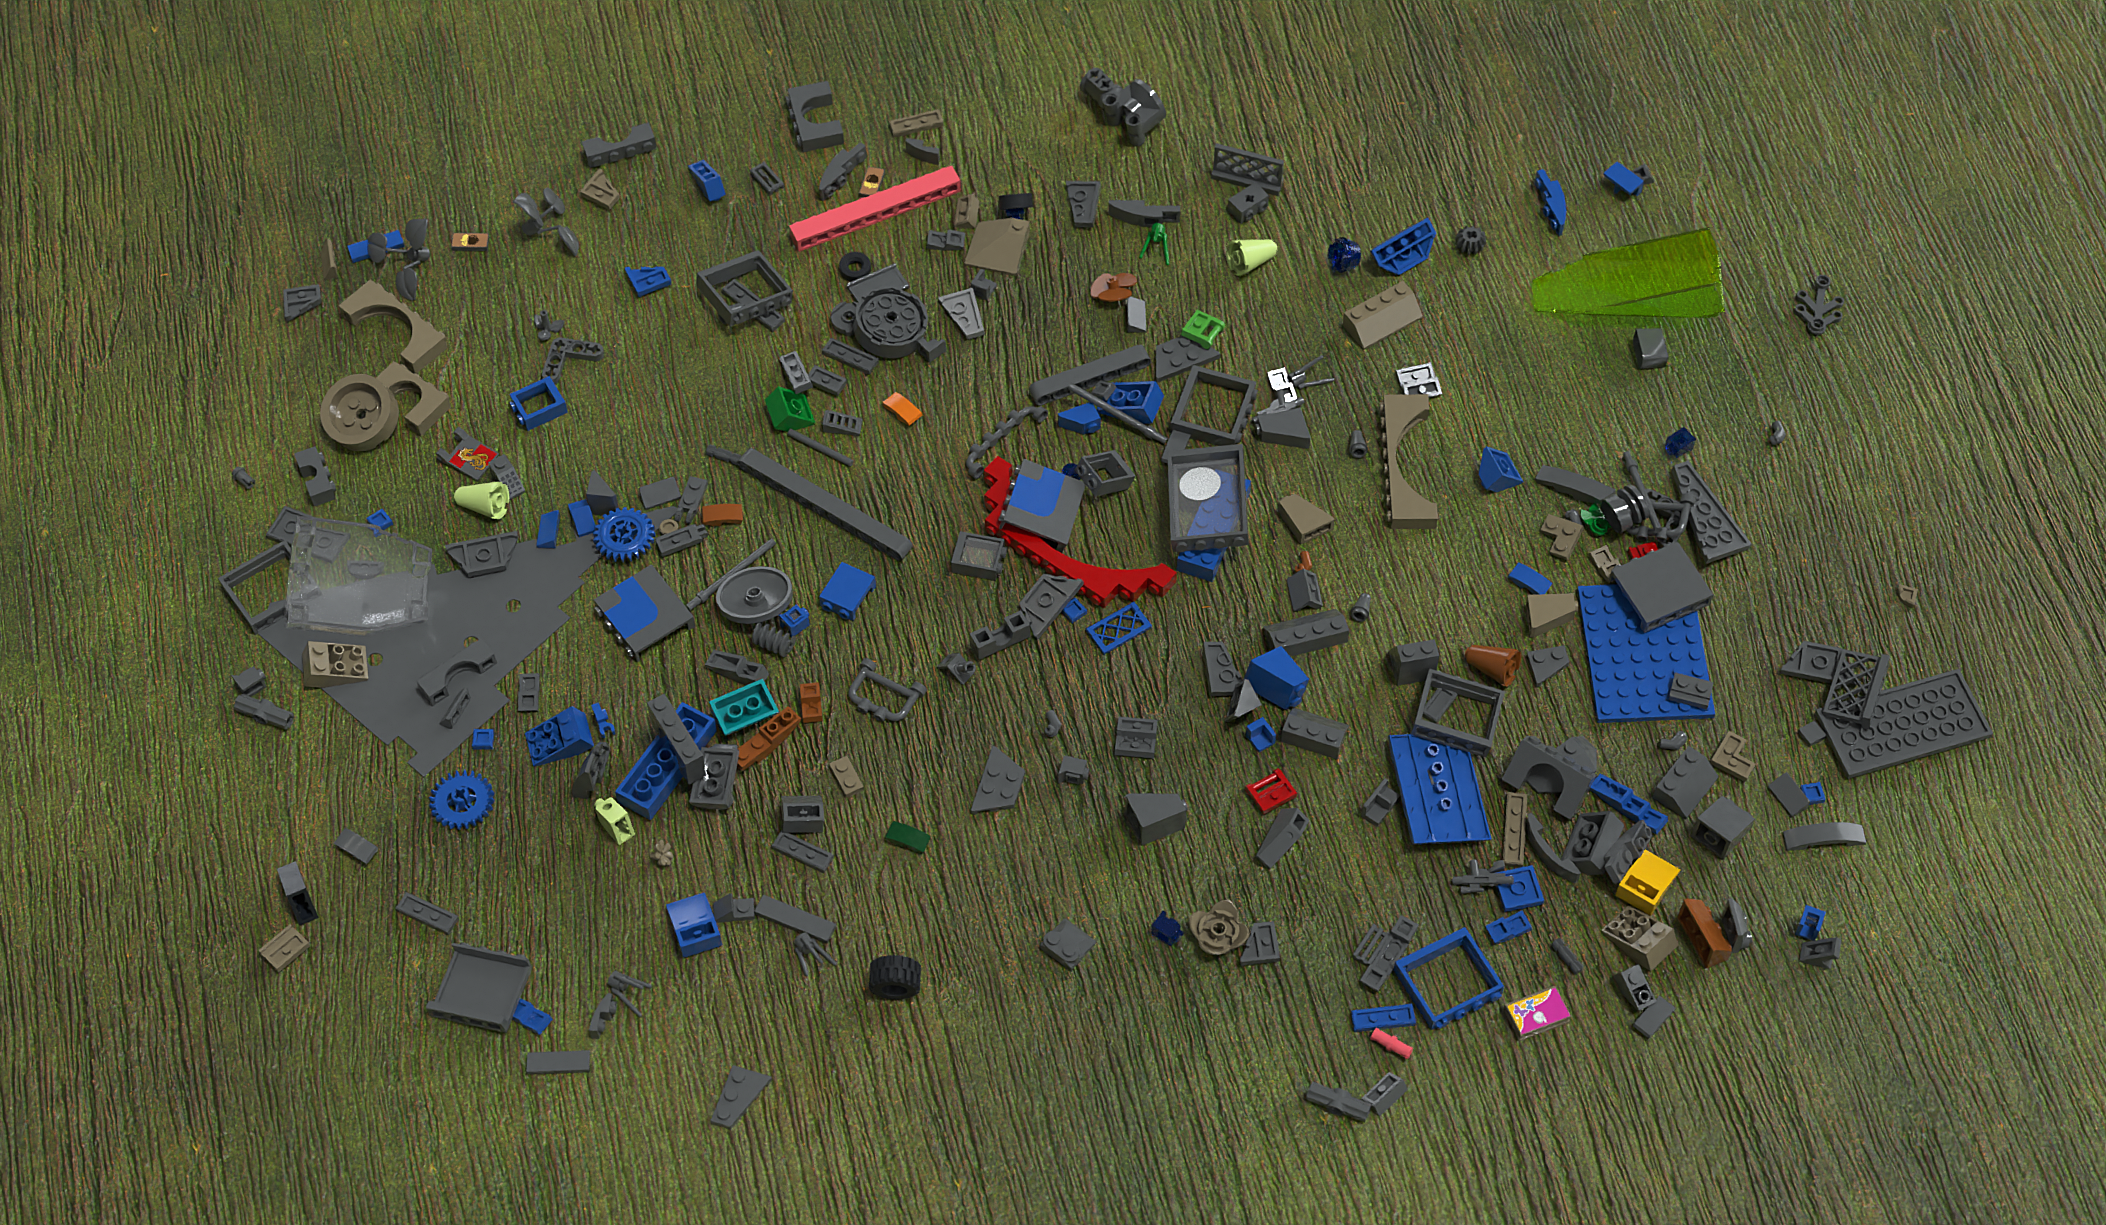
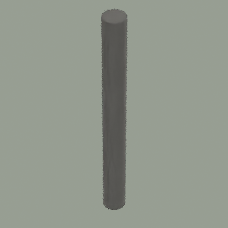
M789 429L788 436L850 467L853 465L854 460L793 429Z

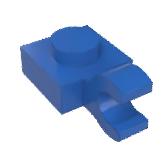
M599 702L591 705L601 737L603 739L606 738L604 734L606 730H611L612 734L615 735L614 726L606 722L609 718L605 708L601 709Z

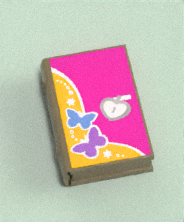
M1556 986L1543 989L1518 1000H1513L1503 1006V1010L1519 1041L1570 1022L1569 1018L1572 1017Z

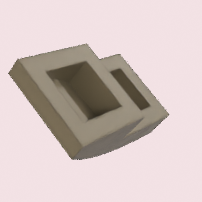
M1607 545L1591 551L1588 555L1599 573L1609 584L1614 582L1615 580L1610 582L1609 577L1611 570L1620 564L1618 559L1614 560Z

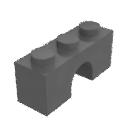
M316 446L294 453L303 478L315 476L312 480L305 482L314 507L336 499L333 492L337 490L333 480H328V477H331L328 467H323L322 463H325L322 452L318 453Z
M1020 610L1005 617L1003 625L994 631H990L985 626L970 633V646L980 660L1030 637V624Z

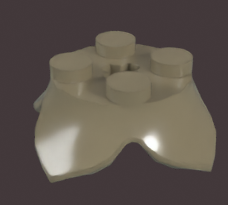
M1229 899L1217 902L1207 913L1197 911L1189 916L1190 929L1199 941V946L1206 953L1212 955L1228 954L1232 949L1241 946L1249 937L1248 927L1239 922L1237 908ZM1217 930H1221V931H1222V933H1220V934H1218V933H1216V932H1217Z

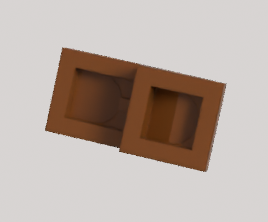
M714 504L701 508L703 525L721 526L723 522L741 524L743 521L742 504Z
M819 682L800 684L803 723L823 721Z

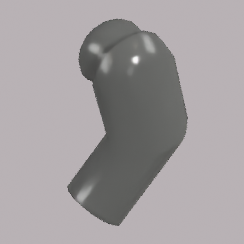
M1574 509L1566 511L1565 517L1567 520L1582 525L1578 511Z
M1050 710L1046 713L1050 723L1047 728L1045 727L1044 731L1047 736L1054 737L1061 728V722L1055 711Z
M1678 731L1671 740L1660 739V748L1678 750L1686 743L1687 735L1684 731Z

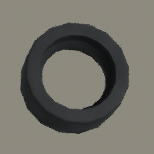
M1032 193L998 196L999 210L1033 207Z

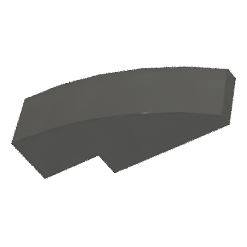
M717 650L712 651L705 663V666L710 670L744 685H749L760 679H763L765 682L769 675L763 664L749 662L745 656Z

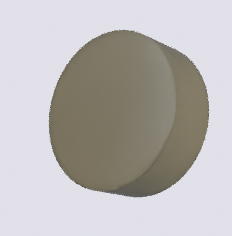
M667 519L660 524L659 529L661 535H665L678 530L679 527L675 520Z

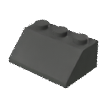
M1293 708L1288 714L1282 730L1281 742L1338 759L1349 725Z
M1688 746L1656 786L1653 799L1682 818L1687 819L1719 776L1704 755Z
M1611 811L1580 814L1561 861L1569 858L1580 872L1587 875L1605 874L1607 862L1604 857L1619 839L1624 824Z

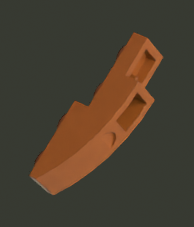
M788 706L759 728L758 734L738 748L737 767L744 771L754 762L759 764L791 734L800 723L801 717Z

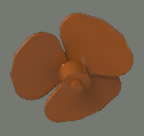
M1109 273L1102 274L1092 284L1091 296L1099 298L1101 301L1109 302L1129 298L1132 292L1129 289L1120 287L1134 286L1137 283V279L1130 273H1119L1115 276H1111Z

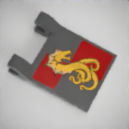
M457 427L453 432L455 434L454 439L460 443L450 455L440 448L436 452L438 456L436 459L441 463L452 466L478 482L489 469L488 462L499 457V453L469 436L462 428Z

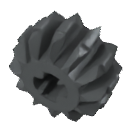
M1467 225L1464 229L1460 228L1455 239L1457 248L1461 249V253L1467 252L1468 255L1470 253L1476 255L1478 251L1482 252L1486 244L1485 232H1481L1480 227L1474 228V225L1471 228Z

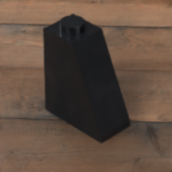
M296 861L278 868L280 880L299 926L319 918Z

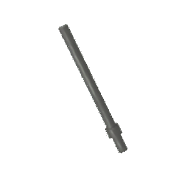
M1073 383L1069 386L1068 390L1142 431L1148 438L1151 439L1152 437L1162 444L1166 443L1168 438L1156 432V429L1150 425L1148 427Z
M1626 451L1623 453L1626 469L1631 473L1636 488L1648 506L1649 519L1655 533H1660L1662 528L1638 473V465L1633 460L1630 452Z
M772 538L707 589L698 592L695 595L696 597L687 603L685 607L691 611L698 604H703L729 576L745 569L776 545V542Z

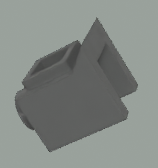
M254 666L240 673L239 676L231 675L235 685L244 695L252 697L267 687L264 682L266 676L261 669L257 670Z
M1064 755L1058 774L1059 783L1066 780V782L1083 784L1084 780H1088L1090 769L1087 768V760Z

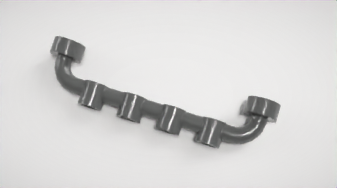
M1042 406L1038 408L1025 407L1019 412L1012 410L1008 415L1009 421L1007 423L999 421L995 427L996 432L994 434L987 432L983 436V444L978 445L975 443L971 446V454L966 460L969 475L975 479L981 477L984 467L978 462H973L977 458L983 457L985 451L989 447H994L998 439L1003 435H1008L1011 428L1016 424L1019 425L1027 414H1033V419L1041 423L1047 418L1048 410Z

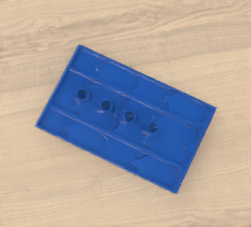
M1411 734L1389 735L1388 742L1392 762L1400 788L1404 814L1407 819L1412 844L1492 840L1470 752ZM1427 770H1429L1432 775V778L1434 780L1433 785L1431 784Z

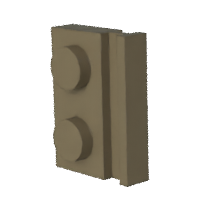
M289 924L258 951L279 973L309 948L310 944Z

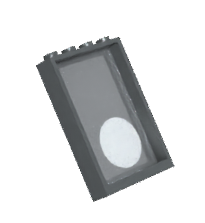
M1243 445L1168 451L1170 532L1173 552L1249 545Z

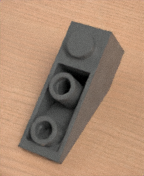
M1298 808L1280 810L1256 855L1267 869H1270L1301 837L1309 819Z

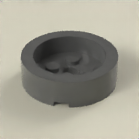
M881 286L866 292L856 306L853 321V331L858 342L872 354L885 358H900L917 350V341L925 336L928 314L924 304L915 294H909L903 291V288L896 286ZM892 315L896 319L892 321L886 317Z

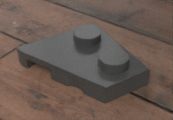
M1565 645L1529 651L1526 654L1536 687H1540L1542 682L1548 678L1551 679L1558 671L1569 666L1570 663Z
M1274 921L1254 923L1244 953L1240 959V965L1280 961Z

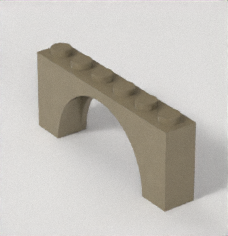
M371 279L338 305L342 317L353 326L362 320L380 315L394 316L408 323L412 328V337L400 356L403 365L413 373H418L448 348L446 336L441 331H436L431 323L422 320L417 312L409 310L404 302L400 303L392 293L386 292L381 284H376Z

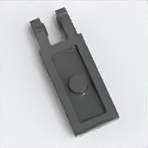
M689 477L675 514V521L680 522L683 513L688 512L686 523H692L707 489L708 480Z

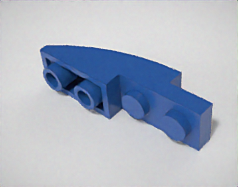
M1541 169L1536 173L1534 184L1540 190L1542 199L1545 202L1543 207L1545 217H1548L1552 229L1556 231L1558 236H1561L1566 218L1564 194L1558 180L1551 182L1544 169Z

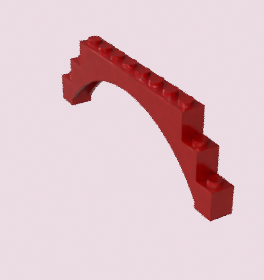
M997 455L984 469V481L991 487L984 494V505L988 510L992 511L985 518V530L987 533L1004 539L1006 546H1011L1018 554L1026 556L1033 564L1041 566L1052 576H1063L1073 580H1077V578L1082 579L1084 585L1077 593L1085 595L1095 605H1100L1105 609L1118 593L1123 599L1135 602L1147 588L1153 594H1158L1163 598L1176 583L1177 572L1162 562L1159 566L1144 569L1125 570L1097 567L1072 559L1053 549L1039 538L1038 535L1011 524L1005 523L1002 529H999L1001 521L998 518L1001 511L1005 510L1006 506L1003 505L1007 494L1010 495L1011 490H1008V487L1010 485L1009 478L1012 476V465Z

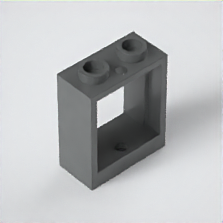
M1116 450L1081 457L1075 468L1076 473L1094 496L1129 489L1135 478V474ZM1105 467L1114 479L1102 481L1095 472V469Z

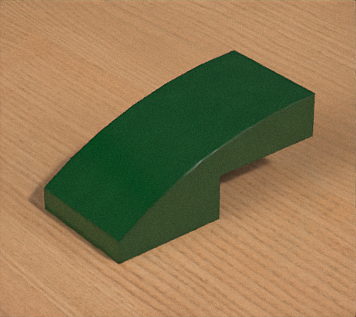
M892 821L884 839L901 848L906 846L922 855L931 835L909 825Z

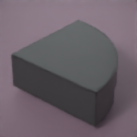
M1503 860L1494 862V866L1488 869L1489 873L1504 871L1505 864Z

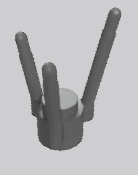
M1322 355L1287 375L1293 387L1298 386L1299 389L1307 386L1333 382L1335 380L1334 378L1304 383L1306 380L1304 371L1323 359Z
M802 933L795 938L794 943L797 947L794 950L799 957L805 976H808L809 973L802 953H812L820 964L823 963L814 947L833 965L837 964L817 944L814 938H810L808 933Z
M614 971L608 979V985L612 986L611 992L615 993L638 1017H641L642 1014L620 990H626L628 985L643 989V986L652 988V985Z

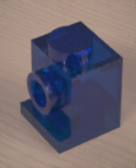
M1683 427L1667 437L1665 450L1670 456L1674 455L1678 458L1689 450L1692 451L1694 449L1696 438Z
M1164 910L1151 925V934L1169 946H1172L1175 941L1179 942L1184 934L1179 923L1173 918L1169 919L1166 917Z

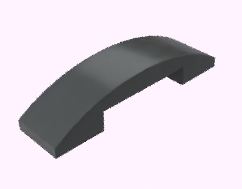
M1529 813L1526 820V831L1536 854L1557 875L1570 882H1578L1581 872L1569 858L1563 861L1560 860L1542 838L1543 826L1532 813Z
M1818 823L1783 831L1787 851L1805 850L1811 845L1845 843L1846 846L1866 845L1862 825L1854 823Z
M1401 915L1391 930L1387 941L1373 963L1367 968L1360 982L1378 992L1391 975L1395 962L1403 956L1419 924Z

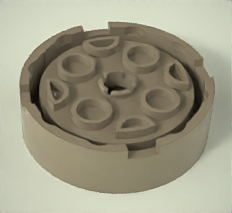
M366 374L349 375L337 381L327 391L320 409L321 423L326 433L341 446L352 451L371 450L376 448V445L383 440L386 441L393 433L399 417L398 402L391 390L375 377ZM365 410L366 416L363 419H359L358 414Z

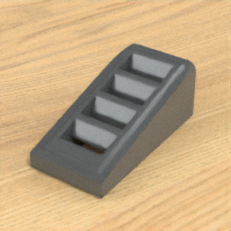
M825 410L823 432L860 436L863 419ZM852 423L856 424L855 429L852 428Z

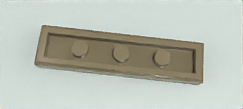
M1507 793L1503 862L1505 866L1523 867L1528 794Z

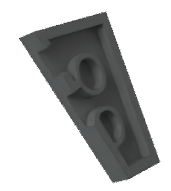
M1066 181L1076 227H1094L1101 189L1100 181Z
M1203 642L1202 648L1210 696L1233 695L1235 685L1242 680L1239 671H1236L1232 664L1233 660L1224 643Z
M733 1065L711 1118V1124L731 1130L745 1114L750 1104L760 1096V1092L765 1086L770 1084L772 1077Z

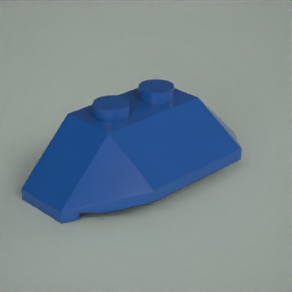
M1425 218L1378 244L1370 252L1378 267L1400 275L1428 258L1436 232L1429 218Z

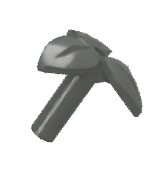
M542 310L540 315L535 314L534 316L535 326L543 330L538 333V339L540 340L549 339L551 337L550 331L557 333L564 326L563 320H557L550 324L546 310Z

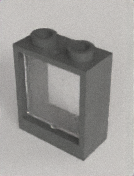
M960 531L951 561L952 573L996 581L998 574L1002 573V558H1006L1007 554L1004 539Z

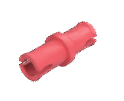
M1378 1028L1371 1035V1040L1385 1046L1389 1052L1394 1051L1405 1059H1408L1413 1051V1047L1399 1041L1398 1037L1390 1036Z

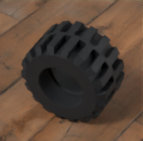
M888 955L878 957L870 963L869 990L874 995L886 999L900 1000L914 997L919 993L921 965L918 961L905 956Z

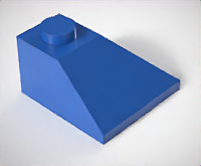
M1487 446L1483 449L1478 475L1482 480V486L1486 490L1499 492L1523 483L1521 476L1506 452Z

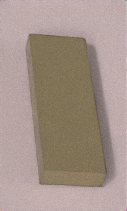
M939 109L891 120L889 121V126L895 138L944 126V121Z

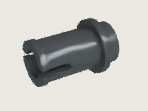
M236 467L232 471L233 479L242 483L246 489L252 488L256 482L255 479L245 472V468Z

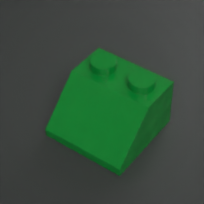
M778 386L764 399L775 429L788 432L789 429L798 430L815 424L805 394H796L795 391Z

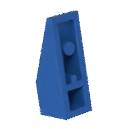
M705 160L688 166L702 193L709 201L719 200L722 196L726 195L720 175Z

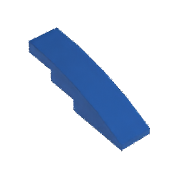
M1599 774L1590 788L1594 794L1635 823L1644 819L1651 832L1656 835L1668 822L1666 815L1652 809L1650 803L1635 796L1632 789L1602 774Z

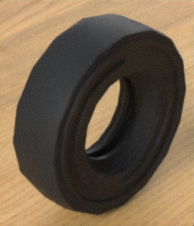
M850 252L841 258L839 271L843 278L852 282L870 274L871 262L864 253ZM855 262L862 265V268L858 271H851L848 268L851 263Z

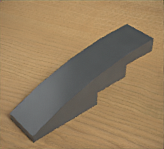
M1543 465L1535 478L1537 484L1554 486L1556 492L1572 494L1574 500L1600 504L1601 499L1612 493L1615 494V489L1598 481L1551 466Z

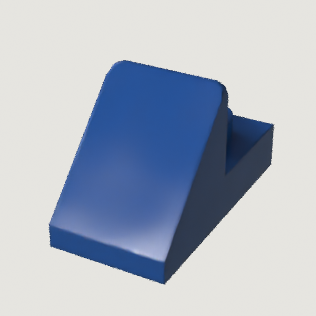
M584 499L568 504L578 536L582 537L592 534L595 531V522L587 500Z

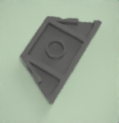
M1184 336L1157 345L1156 382L1158 383L1189 371L1193 365L1202 366L1220 359V353L1212 347L1204 349L1200 343Z
M514 531L445 545V549L466 575L471 577L506 570L519 536L518 532Z
M1043 574L1020 601L1019 604L1036 639L1042 636L1084 585L1082 579L1077 578V580H1073L1063 576L1054 577Z
M1803 641L1798 650L1791 655L1788 662L1782 666L1780 674L1832 684L1843 648ZM1847 671L1839 675L1843 681L1851 678ZM1853 681L1846 686L1855 688L1856 683Z
M992 746L971 808V814L973 815L980 811L989 810V812H994L999 809L1006 810L1015 807L1025 777V770L996 746Z

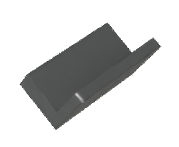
M1303 568L1287 579L1294 611H1299L1307 605L1315 609L1323 606L1315 573Z

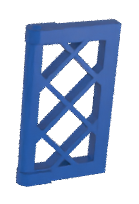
M1133 601L1122 609L1087 627L1085 630L1103 655L1151 629L1152 625ZM1130 610L1134 612V617L1123 615ZM1116 618H1120L1118 626L1107 624ZM1122 618L1133 620L1132 628L1120 626ZM1135 621L1143 624L1141 627L1134 629ZM1104 627L1102 635L1096 634L1094 630ZM1106 627L1117 629L1116 637L1104 635ZM1119 630L1130 632L1118 638ZM1103 639L1111 640L1114 642L1105 646L1103 643Z

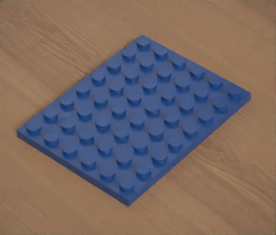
M1618 584L1578 586L1577 594L1597 723L1707 719L1715 717L1712 693L1707 710L1668 700L1675 673L1709 681L1697 611L1644 633L1640 628L1642 620Z

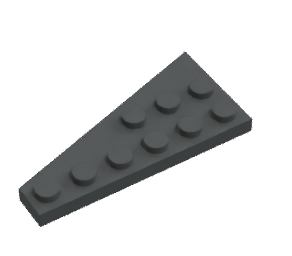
M1686 461L1674 465L1671 471L1680 496L1682 494H1691L1696 497L1695 506L1690 508L1688 517L1705 564L1749 549L1752 543L1690 462Z

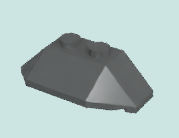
M1584 736L1571 737L1556 748L1558 753L1573 758L1575 763L1580 766L1589 767L1593 773L1597 771V749ZM1545 763L1537 764L1526 781L1537 794L1562 793L1564 788L1563 777L1558 769Z

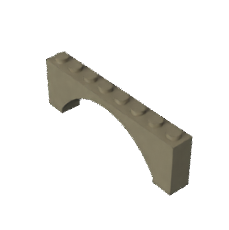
M1428 394L1384 395L1383 402L1379 404V411L1383 413V417L1380 420V426L1384 428L1381 440L1382 444H1385V448H1383V459H1386L1384 475H1387L1385 490H1388L1389 494L1386 495V506H1389L1390 511H1387V522L1391 523V529H1436L1438 521L1437 503H1431L1407 484L1399 471L1396 461V449L1405 434L1422 420H1428Z

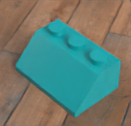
M763 679L709 701L710 712L718 728L725 736L779 713Z

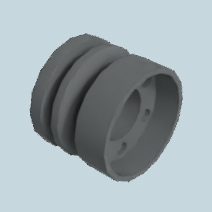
M1632 484L1626 485L1624 489H1619L1617 495L1612 493L1600 500L1601 509L1606 520L1619 534L1630 529L1633 523L1639 524L1641 520L1644 521L1649 518L1648 506L1641 493Z

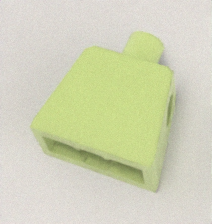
M612 797L606 800L600 798L595 802L594 807L601 825L618 845H621L635 835L628 813Z

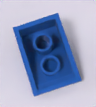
M1157 382L1114 383L1116 389L1108 400L1104 402L1142 424L1153 423L1164 398ZM1100 407L1096 409L1098 413L1115 417Z

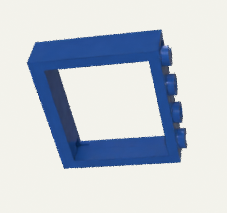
M1466 927L1396 961L1393 969L1431 1030L1437 1027L1441 1029L1453 1019L1459 1020L1467 1012L1479 1010L1485 1003L1498 1000L1502 996L1504 985ZM1463 945L1491 989L1435 1017L1407 972Z

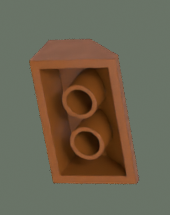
M1684 899L1677 918L1706 969L1727 961L1732 948L1729 941L1724 939L1719 924L1714 922L1710 908L1705 906L1702 900Z

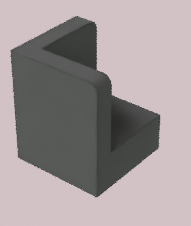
M980 269L971 282V288H973L975 296L986 301L997 287V283L985 278L984 269Z
M922 337L917 341L918 352L929 363L946 352V341L944 339L939 342L936 339L927 342Z

